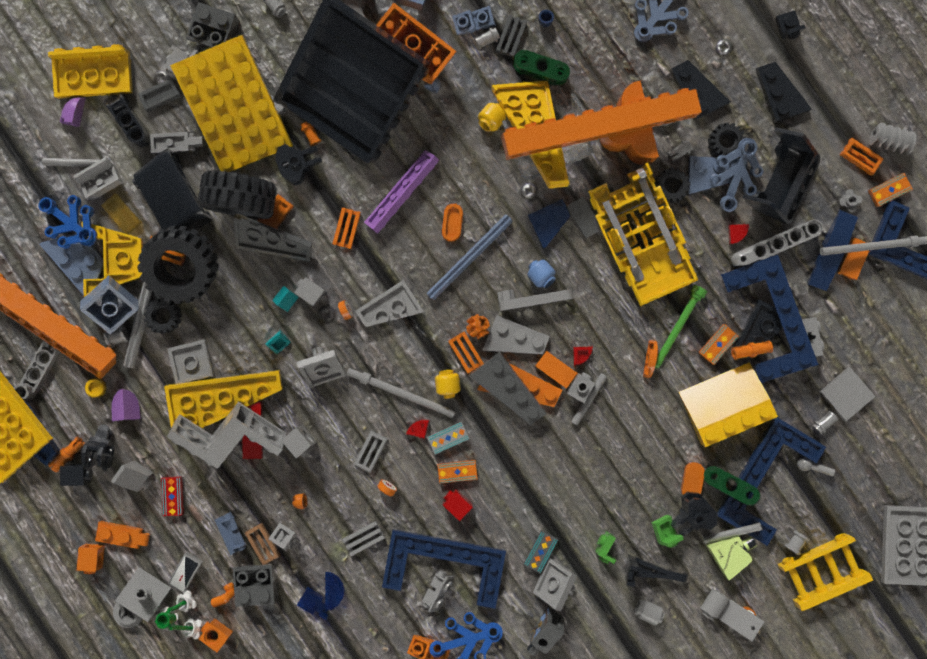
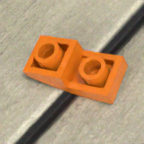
M414 634L407 653L418 659H448L451 649L445 651L439 658L433 657L429 649L434 640ZM439 645L434 646L433 649L435 652L441 651V647Z

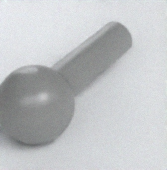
M804 456L797 460V466L802 471L811 469L832 477L835 473V469L814 463Z

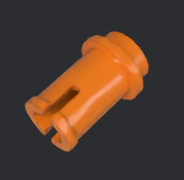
M307 121L301 124V132L305 133L310 146H315L322 141L314 126Z

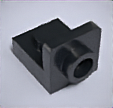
M795 10L778 15L775 18L782 40L798 38L801 36L800 33L806 29L805 25L800 26Z

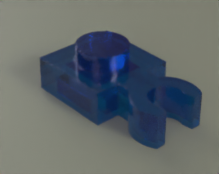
M307 587L297 603V606L312 615L315 611L319 612V616L322 619H327L328 617L323 612V609L327 608L330 611L333 609L332 604L322 603L321 601L324 597Z

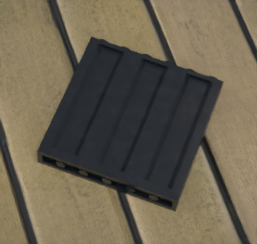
M322 0L273 99L368 164L374 160L377 161L382 154L380 149L390 140V132L392 128L395 129L398 126L400 114L404 113L409 107L410 103L408 101L411 96L417 93L419 81L423 80L428 74L429 69L427 67L430 62L341 0Z

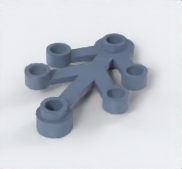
M637 0L634 4L638 18V25L634 29L635 38L639 42H647L651 39L652 35H673L677 30V25L674 22H668L666 26H653L657 21L684 20L689 14L688 9L680 7L677 11L665 12L673 0H663L659 7L657 0H649L651 17L646 22L644 10L647 3L645 0ZM642 3L644 7L639 8L637 4ZM679 11H683L685 16H681ZM672 26L674 30L669 31L667 27ZM645 29L647 34H642L641 30Z
M751 138L742 139L738 144V149L726 156L720 155L716 159L718 166L727 167L731 161L739 157L736 165L710 177V183L715 186H720L723 181L732 177L727 194L720 201V207L724 211L732 212L737 208V200L734 196L740 179L743 181V192L746 195L753 196L757 192V188L753 185L745 167L748 160L751 165V176L761 177L763 174V168L759 165L755 156L757 144ZM748 144V150L745 151V146ZM722 158H725L724 164H721ZM758 168L759 171H758V173L755 175V169ZM716 177L719 178L717 183L714 182ZM752 187V191L748 193V188ZM729 200V204L725 206V202Z

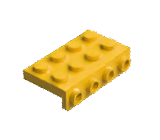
M113 44L111 47L106 48L103 46H92V49L74 47L73 50L56 48L54 51L48 52V57L52 59L54 97L57 99L133 93L130 52L123 45Z

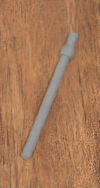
M916 235L908 236L906 239L820 248V254L831 255L904 246L909 248L918 247L919 245L927 244V236L918 237Z
M351 368L347 371L346 375L360 380V383L365 385H373L451 418L455 414V410L373 378L369 373H361Z

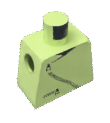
M736 536L706 544L722 574L728 580H731L752 562L748 551L757 546L751 536L744 540Z

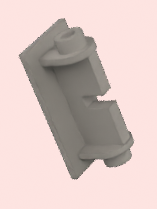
M441 570L435 574L430 585L436 588V590L433 591L428 588L422 600V605L428 608L429 612L437 611L442 607L445 594L452 588L454 576H445L446 573Z

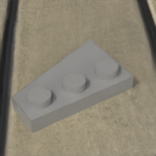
M402 280L355 312L364 326L369 327L420 314L424 311L405 281Z
M496 315L482 351L543 354L550 336Z

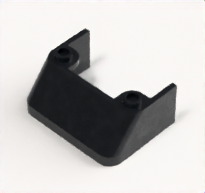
M775 128L774 132L780 138V142L775 146V153L779 159L764 192L758 191L753 196L744 194L743 199L754 210L779 222L790 224L817 171L820 155L804 133Z

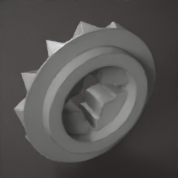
M119 603L115 604L113 617L120 626L131 628L141 622L142 618L133 612L132 615L129 614L124 617L127 609Z

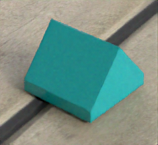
M283 286L272 301L288 312L299 296L286 286Z
M279 330L265 345L274 353L279 354L291 341Z

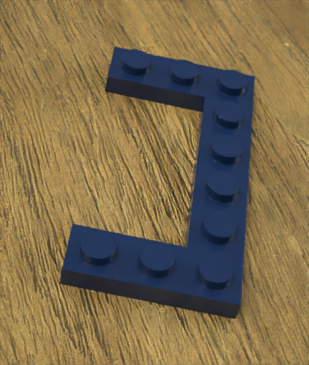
M893 200L889 201L872 242L896 240L910 208ZM906 247L869 250V255L927 279V256Z
M778 255L721 274L727 292L766 280L792 352L754 364L761 383L818 365Z
M776 417L770 423L738 478L757 488L783 444L814 463L818 462L826 446ZM736 482L730 491H735L737 489ZM749 492L747 493V498L751 499L753 493ZM727 495L717 512L718 516L737 528L760 522L762 530L748 533V535L768 546L777 529L744 510L747 506L746 504Z
M392 530L382 588L401 591L407 555L411 553L483 567L477 605L496 609L506 550L401 530Z

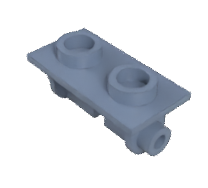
M231 512L215 519V523L230 555L246 548V542H244L234 520V515Z

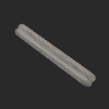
M143 282L138 302L139 309L135 314L123 364L128 368L135 367L146 323L144 322L146 318L144 312L147 311L145 308L150 305L153 294L152 290L149 292L145 288L146 282Z

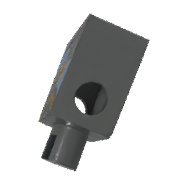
M550 607L546 609L531 631L530 645L527 647V651L531 655L536 656L539 651L547 654L564 634V617Z

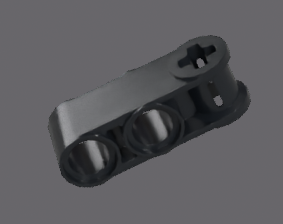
M120 93L119 97L112 102L105 103L132 143L138 147H146L150 143L149 133L123 93ZM132 118L131 122L126 125V121ZM142 133L141 138L136 140L137 135Z

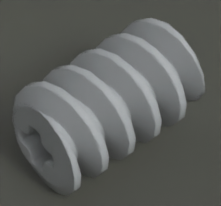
M879 123L872 131L869 145L872 146L877 141L876 147L879 148L884 143L885 150L891 145L892 152L899 148L898 153L902 154L906 150L907 156L914 149L917 138L914 131L908 132L906 129L901 130L899 127L886 126L885 123Z

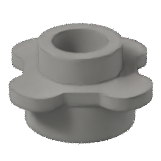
M849 189L839 200V204L843 208L848 209L849 212H854L857 205L862 202V197L857 196L853 190Z

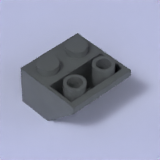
M198 2L186 39L212 48L235 38L240 21L233 13Z
M272 564L233 567L235 607L275 604L279 594L277 576Z

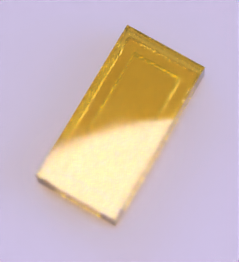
M116 193L101 205L125 234L129 235L142 223Z

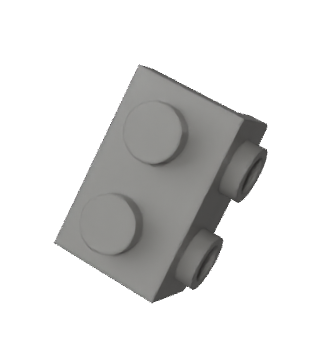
M106 157L73 176L74 180L81 186L84 196L89 202L123 183L117 168Z

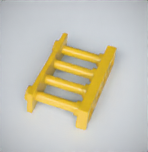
M845 533L839 534L832 541L800 554V556L786 557L781 563L777 564L784 572L789 571L799 594L797 598L793 599L798 609L805 611L873 581L869 572L858 568L848 544L856 541L854 537ZM839 548L842 549L851 569L850 575L845 577L841 576L831 554L832 551ZM823 555L834 578L833 582L827 585L823 583L813 561ZM805 563L816 585L815 590L811 592H806L796 570V567Z

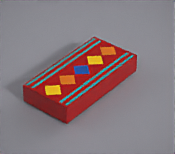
M182 476L162 477L163 516L184 515Z

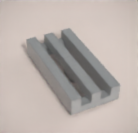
M371 430L354 465L371 473L388 438ZM372 436L376 437L363 464L359 463ZM379 439L382 440L370 467H367L366 465Z
M374 521L344 537L342 541L345 543L347 550H349L350 556H353L385 539V536L378 522ZM375 526L376 530L355 540L352 543H349L348 540L358 536L359 534ZM379 533L380 536L353 550V546Z

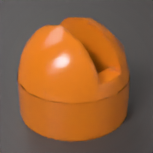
M305 493L296 494L292 498L293 507L306 509L307 495Z

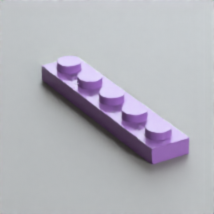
M425 150L364 223L378 234L405 200L410 197L416 187L422 183L427 174L435 167L439 161L438 158Z

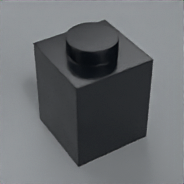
M84 464L60 466V486H84L91 483L93 471Z

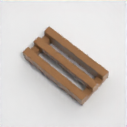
M263 523L245 532L262 565L268 564L281 556L276 545L269 540L270 535ZM258 529H260L261 533L263 534V536H264L265 540L267 541L269 547L271 548V550H272L274 556L271 554L269 548L267 547V545H266L265 541L263 540L261 534L259 533ZM254 532L269 559H265L251 533Z

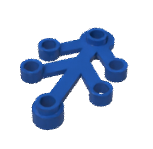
M71 195L67 199L70 217L57 208L54 200L44 197L39 201L38 207L40 211L46 214L52 213L64 223V225L55 227L48 226L44 231L45 236L55 239L58 234L71 231L77 233V235L71 237H59L57 241L59 247L68 249L71 244L76 243L91 246L96 242L97 232L91 228V217L94 215L92 207L88 205L81 207L80 213L83 215V227L79 225L78 207L81 205L79 197Z
M467 612L463 618L464 623L467 625L472 624L482 631L473 633L450 617L446 619L445 627L448 630H454L464 637L444 643L434 641L430 645V654L433 657L439 658L447 650L466 645L461 656L457 659H468L476 642L484 640L480 651L475 653L474 659H477V654H482L484 659H486V653L491 644L501 639L503 634L502 628L494 622L485 624L475 618L473 613ZM467 615H471L473 617V620L471 622L466 621ZM453 621L454 626L448 627L447 622ZM491 629L496 630L497 634L495 636L490 635L489 631ZM435 645H439L441 647L440 652L434 651L433 648Z

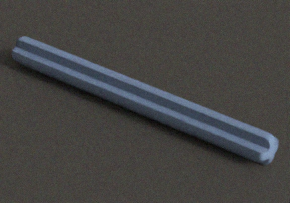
M504 215L427 292L428 297L435 300L512 223V219L508 215Z

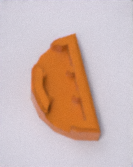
M648 341L643 377L651 378L654 373L658 353L657 341Z

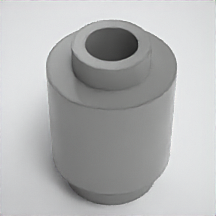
M638 600L634 608V614L637 615V618L654 626L663 621L664 613L662 612V607L647 600Z

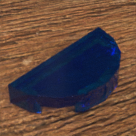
M325 571V611H329L340 604L345 590L343 582L337 575Z

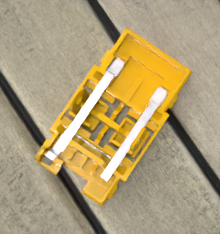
M649 163L628 173L627 177L631 184L610 193L607 183L588 191L593 209L597 211L595 218L598 221L602 234L619 267L620 273L624 272L626 274V281L629 287L631 286L640 306L699 280L689 260L691 258L688 251L683 247L686 241L661 186L656 187L654 184L655 180ZM651 209L652 211H650V212H648V213H646V214H644L643 216L640 217V220H641V222H642V224H643V225L641 226L640 223H639L638 218H637L636 215L634 214V211L638 210L639 213L641 214V213H643V212H645V211ZM630 214L637 228L632 230L629 222L621 225L619 223L628 220L626 215ZM672 225H674L675 230L669 232V230L673 227ZM614 227L610 229L608 232H605L606 229ZM643 231H646L649 238L655 237L661 233L663 235L653 239V245L649 246L647 237ZM640 233L645 249L641 250L640 246L633 249L630 248L638 243L635 234ZM625 251V253L616 256L617 253Z

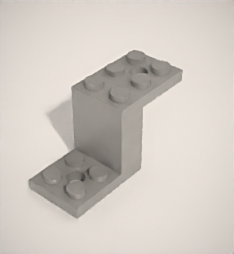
M238 401L213 435L179 414L167 437L174 444L181 445L190 454L200 457L206 464L218 469L244 435L250 441L262 445L267 452L278 456L283 449L284 444L281 440L286 436V432Z

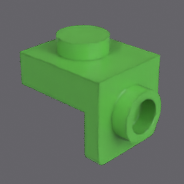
M665 515L651 523L658 544L671 548L677 546L678 542L684 540L683 535L677 534L676 529L671 526L672 517Z
M606 531L605 535L602 534L599 537L596 553L599 555L598 559L608 564L611 562L615 564L616 559L609 555L608 552L616 538L608 531Z

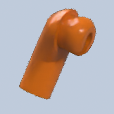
M232 582L224 586L226 592L223 595L211 599L212 607L215 608L228 603L235 595Z

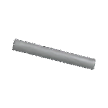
M43 158L42 164L44 166L89 167L99 160Z
M602 373L599 375L585 404L582 403L572 419V423L578 426L607 379L606 375Z
M759 522L703 536L705 544L760 531L762 526Z

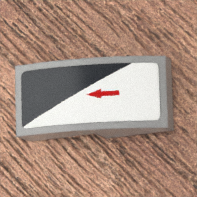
M188 552L184 553L168 584L184 593L195 578V574L203 561Z

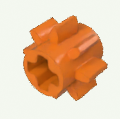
M476 314L467 320L469 325H467L466 330L470 336L480 339L489 333L487 328L490 325L486 317Z

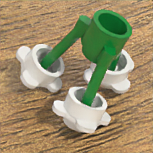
M187 590L183 595L179 594L177 596V605L162 609V612L157 615L155 623L160 629L167 631L183 630L186 638L193 637V639H198L202 626L201 620L194 621L193 618H190L185 622L184 626L175 625L179 619V615L174 613L175 610L180 609L181 611L188 612L190 608L194 609L197 606L192 593Z

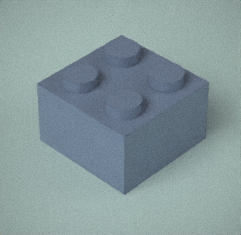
M107 276L80 302V310L110 335L139 309L138 300L110 276Z

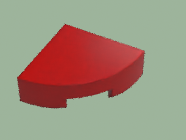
M749 224L728 226L729 245L741 241L746 236Z
M593 346L573 347V366L586 362L592 354Z
M422 419L414 422L408 428L406 434L425 439L429 420Z

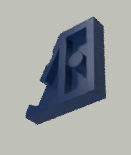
M563 199L528 215L543 249L546 248L570 218Z

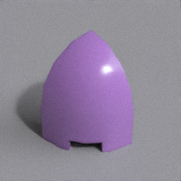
M76 97L70 99L62 109L60 123L80 127L86 98Z
M126 389L117 391L112 401V421L140 419V407L136 396Z

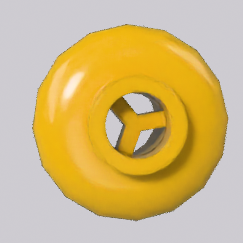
M488 103L478 114L479 125L487 132L497 131L506 120V114L499 103Z
M454 370L439 371V374L435 376L437 394L443 395L444 399L454 398L455 394L460 392V378L457 373H454Z

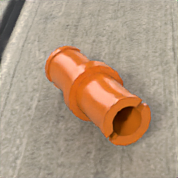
M770 340L756 344L751 342L745 346L731 348L734 360L749 356L754 358L760 354L773 352V345Z
M75 437L66 448L60 450V454L48 463V466H53L51 469L57 473L60 470V466L74 459V455L83 448L85 442H82L81 438Z

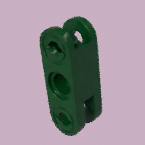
M521 50L515 55L514 69L522 75L540 81H548L549 84L555 86H562L568 80L570 68L564 62L528 50ZM544 65L547 70L539 71L537 66Z
M710 466L704 471L706 483L749 506L756 505L760 501V492L753 485L715 466ZM716 473L717 478L712 480L711 475ZM729 481H736L737 489L735 491L727 489ZM752 492L754 494L753 498L748 499L747 493Z

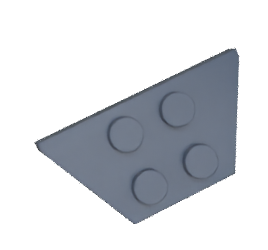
M76 233V234H72V235H68V236H65V237H71V236L77 235V233ZM59 238L41 242L39 245L83 295V279L101 278V272L104 270L103 256L93 245L84 246L81 243L71 244L68 249H64L57 244Z

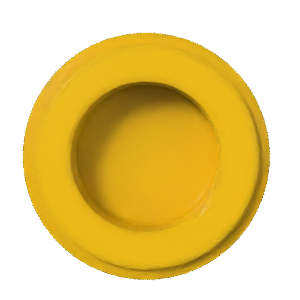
M99 378L90 379L85 385V391L90 397H101L106 392V384Z

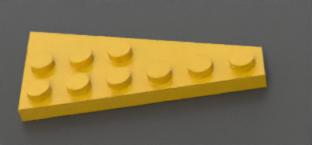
M548 81L492 85L491 90L513 127H517V129L525 128L524 125L536 122V125L544 123L547 119L555 118ZM562 148L529 155L548 188L568 187L569 179Z
M280 370L165 385L164 389L171 428L179 414L200 428H204L227 417L238 401L248 407L281 391L283 385Z

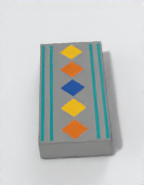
M462 421L427 437L434 454H438L470 439Z

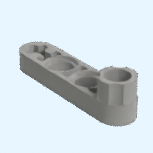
M513 289L497 292L500 311L570 300L573 299L572 289L515 299Z
M44 340L19 385L13 387L23 400H31L37 395L60 351L53 346L51 347ZM43 353H47L50 357L46 364L41 361ZM35 369L40 372L38 380H34L31 375Z

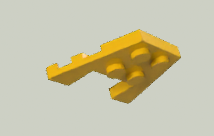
M91 224V228L97 232V240L103 239L104 278L83 279L84 297L107 276L112 277L120 285L140 279L142 272H138L137 266L140 263L138 257L142 252L143 239Z

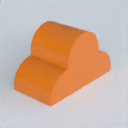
M395 3L391 5L377 23L378 27L430 62L427 67L429 72L423 79V81L429 84L436 80L456 54V50Z
M641 81L633 82L626 87L616 107L626 101L636 103L644 98ZM652 127L599 139L604 148L612 152L625 151L628 158L638 165L652 164L659 157Z

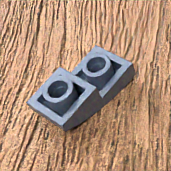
M490 6L473 12L468 10L452 16L457 35L473 33L496 26Z

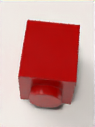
M457 489L453 492L450 490L443 497L445 500L443 506L459 521L473 508V504Z

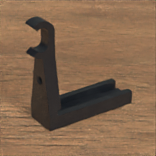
M628 555L624 573L627 586L635 587L634 576L687 582L688 573L674 572L671 569H665L638 557Z

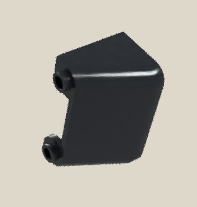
M169 148L160 152L135 172L132 182L138 190H141L161 226L160 230L164 228L167 230L171 226H176L177 229L185 226L188 228V231L196 230L211 222L213 218L209 211L206 212L204 208L199 206L198 197L186 178L182 165L179 164L181 160Z

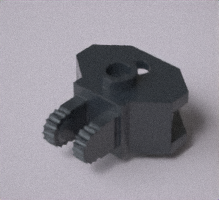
M286 144L278 147L275 160L282 177L295 186L302 184L306 172L311 167L322 162L320 157L306 161L305 157L318 151L317 147H310L302 151L301 149L295 150Z
M102 424L98 426L95 437H90L89 441L83 445L81 458L82 463L87 468H92L97 463L98 467H101L103 471H107L112 465L115 447L111 442L112 430L107 425Z
M687 491L682 496V508L679 510L681 513L671 522V526L674 529L679 528L678 534L684 537L693 529L696 531L699 529L712 530L717 526L718 513L700 493Z

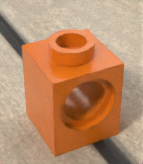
M86 543L78 547L76 571H83L84 574H95L102 569L105 545Z
M214 618L211 623L207 621L201 628L200 632H202L199 640L218 653L233 631ZM211 631H216L218 638L213 637Z

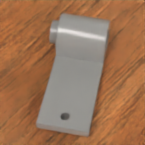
M714 588L711 589L700 607L703 610L702 614L712 620L714 617L721 620L750 641L754 640L765 622Z

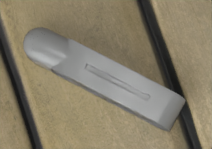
M815 219L804 222L736 252L731 257V263L734 267H741L754 261L771 257L819 236L823 231V225ZM809 225L814 228L813 234L808 231ZM792 232L796 234V241H793L790 237ZM774 240H777L779 243L778 249L773 246ZM756 247L761 249V257L755 254Z

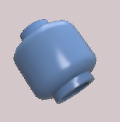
M535 260L528 266L527 276L536 287L547 288L555 281L556 271L546 260Z

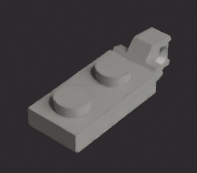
M194 133L150 134L151 154L153 155L159 154L167 148L175 153H186L195 151V147L206 146L205 138L202 136L195 137Z

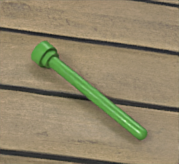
M693 285L690 291L692 292L690 294L691 298L660 350L655 368L661 366L698 300L700 301L706 296L708 291L702 287Z

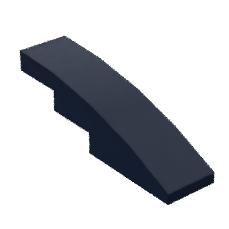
M839 210L822 242V248L848 245L858 217ZM819 253L815 261L816 266L807 283L827 291L844 253L821 255Z

